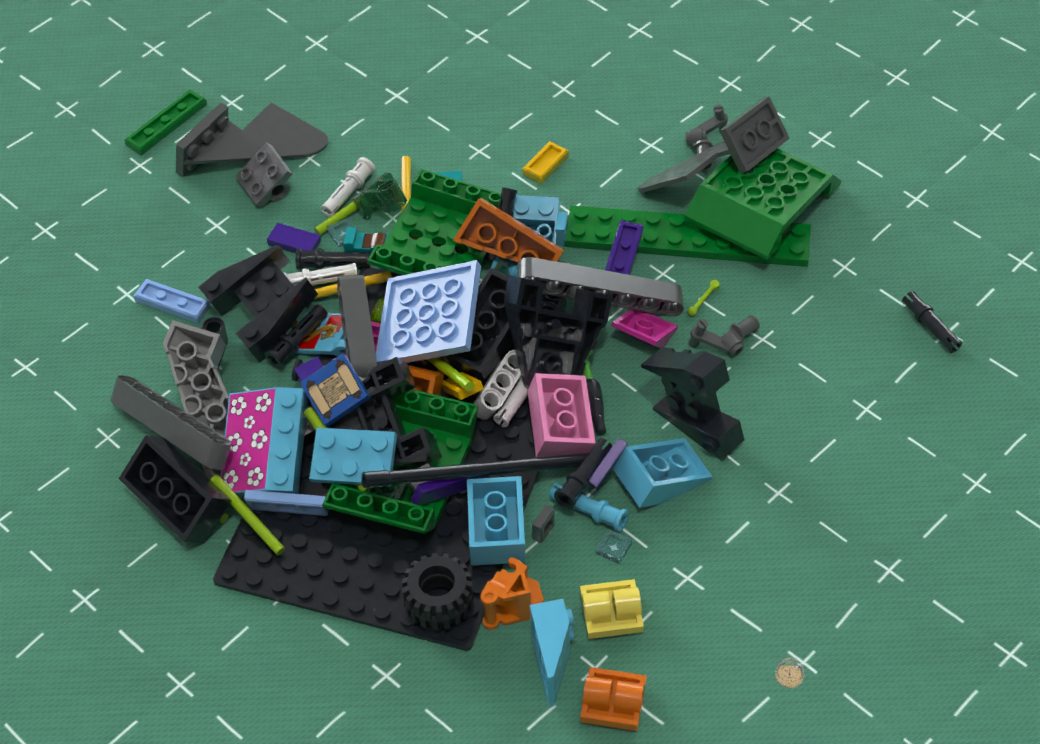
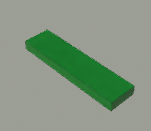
M191 89L124 139L125 145L142 156L207 105L206 99Z

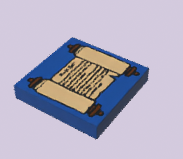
M344 353L300 382L323 425L329 427L371 398Z

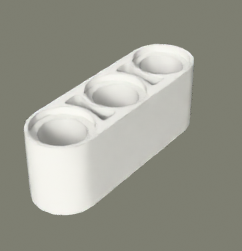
M516 350L509 351L499 362L484 385V389L481 390L473 404L479 406L477 417L481 419L491 418L503 405L521 376ZM497 382L501 383L502 386H503V388L500 387V386L497 384ZM484 401L489 402L491 407L487 406Z

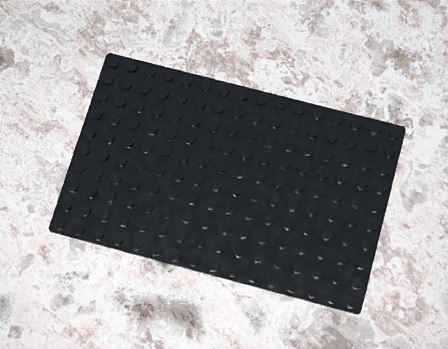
M363 267L359 275L366 277L386 271ZM391 272L392 278L402 276L401 274ZM387 281L366 287L372 322L381 323ZM514 342L511 344L507 353L509 351L515 350ZM320 354L319 356L323 366L337 358V356L332 354ZM426 359L423 360L428 363L426 365L416 361L406 363L410 366L438 372V369ZM444 374L443 380L449 378ZM497 382V384L503 388L502 384ZM441 388L440 396L473 404L481 391L460 400ZM528 396L507 427H502L503 420L498 425L493 419L494 415L489 419L477 417L472 444L463 464L537 458ZM484 401L487 406L491 407L489 402ZM313 430L304 436L298 494L326 497L332 483L311 482L309 479L315 443V432ZM540 471L489 475L487 478L521 476L524 513ZM465 490L449 496L436 528L426 534L332 509L328 510V515L326 516L251 510L285 547L284 552L276 555L242 517L213 577L214 585L459 650L470 651L485 615L484 605L481 602V593L487 582L492 580L496 572L502 570L504 564L471 565L468 492ZM433 553H438V556L449 554L450 559L454 557L460 559V564L465 563L468 567V572L472 576L474 598L472 610H468L469 615L466 619L460 618V624L457 626L451 624L450 629L444 630V627L432 630V626H428L425 629L421 627L420 622L414 623L411 616H408L404 605L402 578H405L404 573L406 569H411V563L414 561L420 562V557L426 555L429 558L432 557ZM435 587L428 590L425 594L436 597L445 595L451 590L445 587Z

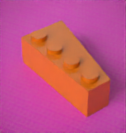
M483 198L477 200L453 239L454 242L462 243L516 262L526 257L558 262L564 252L562 248Z

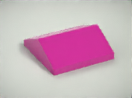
M631 309L614 320L611 325L659 348L666 346L678 328L677 325L648 312Z

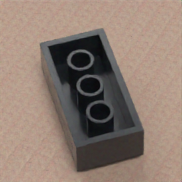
M491 268L478 287L470 351L441 356V359L457 371L464 372L486 384L496 366L513 343L504 305L508 276Z
M145 435L118 478L184 542L204 544L232 501L165 438Z

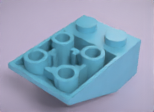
M516 195L513 218L557 245L555 227L558 221V212H560L559 197ZM507 259V260H509V261H511V262H513V263H518V262H516V261Z

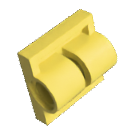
M635 579L580 586L588 639L644 632L640 593L638 587H636Z

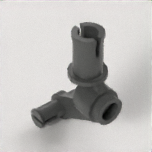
M722 105L714 106L715 116L690 130V132H686L687 146L694 147L697 154L713 147V144L707 139L708 133L718 127L721 130L727 125L728 116L724 112ZM712 162L703 169L711 167Z
M750 315L738 324H731L728 332L721 337L706 330L708 327L707 321L700 319L697 325L692 328L690 332L691 338L688 343L691 347L696 348L699 342H703L734 357L744 349L742 341L745 339V336L757 331L760 328V323L755 316Z

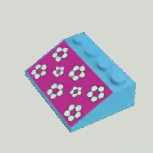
M274 387L229 393L225 438L230 440L232 444L225 468L221 469L220 477L238 497H244L246 490L299 493L306 416L303 413L308 405V397L303 388Z

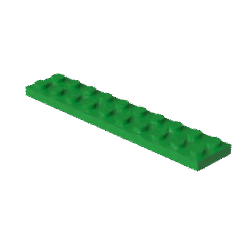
M570 206L565 247L611 251L620 220L644 225L637 253L808 267L811 224L791 223L782 232L780 247L766 260L685 220V214Z

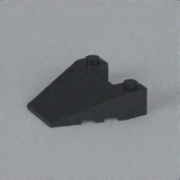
M508 276L504 305L524 385H530L535 373L581 375L587 364L585 360L591 349L594 350L597 344L596 339L601 329L605 328L608 322L613 295L576 289L572 314L540 308L544 282Z
M397 356L373 367L367 373L368 376L361 381L371 398L327 427L395 432L397 434L393 470L416 469L442 458L433 433L423 427L408 434L405 432L393 398L416 388L408 364Z

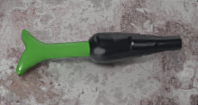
M591 349L585 360L587 364L582 371V376H586L591 416L597 435H604L606 427L604 423L603 395L600 383L593 379L589 363V357L594 353Z

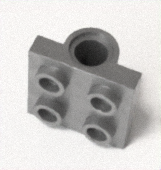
M266 142L239 171L236 178L253 202L263 208L269 200L280 201L287 196L290 190L287 180L293 173L273 146Z

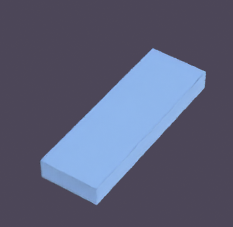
M148 279L143 282L134 294L135 302L199 324L211 307L210 301Z
M246 490L244 496L250 510L321 516L328 515L329 510L322 505L325 496Z

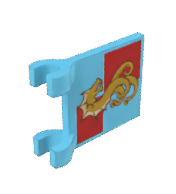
M328 313V316L298 345L299 348L296 353L332 354L337 357L343 353L346 355L341 314Z

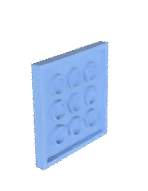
M477 260L388 278L376 349L377 365L396 356L405 363L470 351L481 265Z

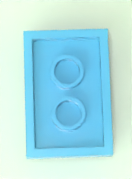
M316 428L309 479L311 482L362 485V472L393 471L397 434L388 431Z

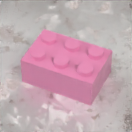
M535 373L527 392L536 457L591 452L595 445V436L586 376Z

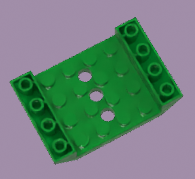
M778 148L744 173L739 172L730 155L699 185L684 215V219L768 260L780 247L782 232L820 193L830 196L841 184V180L835 175Z
M420 169L412 182L410 200L384 245L376 244L367 260V264L401 275L475 260L479 262L482 268L487 252L454 242L453 239L479 198L485 199L498 208L501 193ZM416 236V237H420V238H418L417 240H415V239H412L411 237ZM434 244H442V246L437 247ZM457 251H464L465 253L459 254Z
M414 389L393 398L406 434L421 427L434 434L442 458L430 463V467L460 465L464 463L472 444L479 410L478 405ZM332 483L322 505L324 508L426 534L436 528L449 496L423 505H416L411 501L414 491L407 483L393 484L391 487L371 488L369 492L358 490L355 485Z

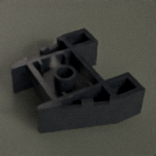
M279 245L217 271L198 286L221 316L225 315L241 301L255 318L236 332V335L259 363L266 358L264 355L266 350H271L279 342L278 339L281 335L286 334L290 328L293 329L298 323L296 319L305 307L308 308L318 295L306 277L294 286L281 271L283 267L290 263V260Z
M662 347L641 364V368L662 377L661 381L667 396L653 406V410L707 452L725 458L745 440L740 420L721 412L716 391L730 381L724 359L706 351H698L695 354L687 349H684L682 352H675L674 348Z

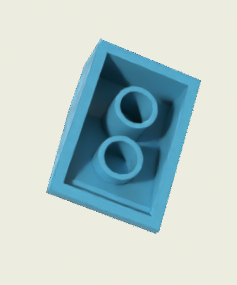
M685 438L627 446L612 468L639 508L664 503L710 481L713 477Z
M563 599L530 605L531 636L549 707L555 706L570 654V641L574 640L572 611L565 608Z

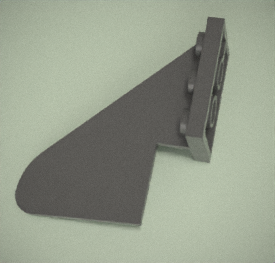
M770 97L762 98L719 130L724 140L723 142L651 177L638 186L639 192L643 193L687 181L716 158L730 154L740 173L750 170L790 139Z
M221 102L176 144V173L184 177L189 171H194L198 164L249 161L266 142L273 146L282 159L309 157L318 154L327 147L328 137L321 130L272 102L242 130L229 121V107Z

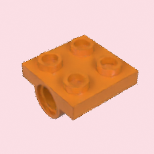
M590 667L584 686L580 722L638 731L647 676Z

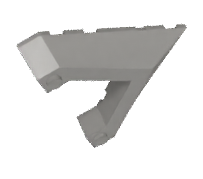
M172 320L163 345L184 410L225 437L229 393L217 367L226 344L220 334ZM308 398L307 409L310 407L314 409L311 401ZM307 418L304 436L314 430ZM202 464L205 474L209 479L216 474L220 476L221 470L212 469Z

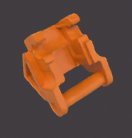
M511 557L508 560L509 567L514 568L515 571L512 573L504 569L500 572L497 571L492 580L487 582L481 593V602L485 610L483 626L487 630L496 629L500 623L506 626L530 620V605L544 602L539 583L528 577V566L516 558Z

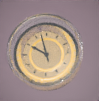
M786 658L777 664L775 677L777 682L783 687L795 688L803 682L805 670L798 660Z

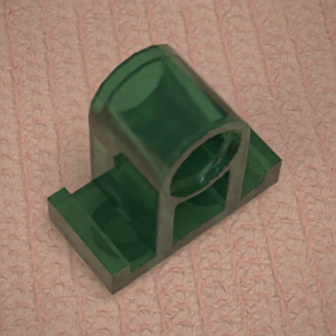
M384 173L352 199L363 219H369L374 212H394L407 203L403 191L391 173Z

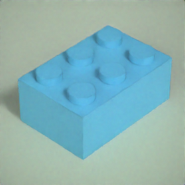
M521 476L467 479L471 565L509 563L508 560L511 557L525 563Z

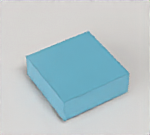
M558 212V221L555 227L557 246H565L568 226L567 212Z

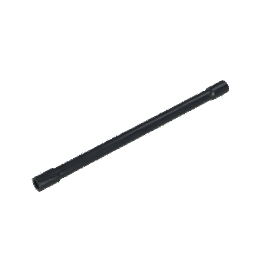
M589 453L394 471L362 472L361 482L363 488H376L393 484L579 467Z

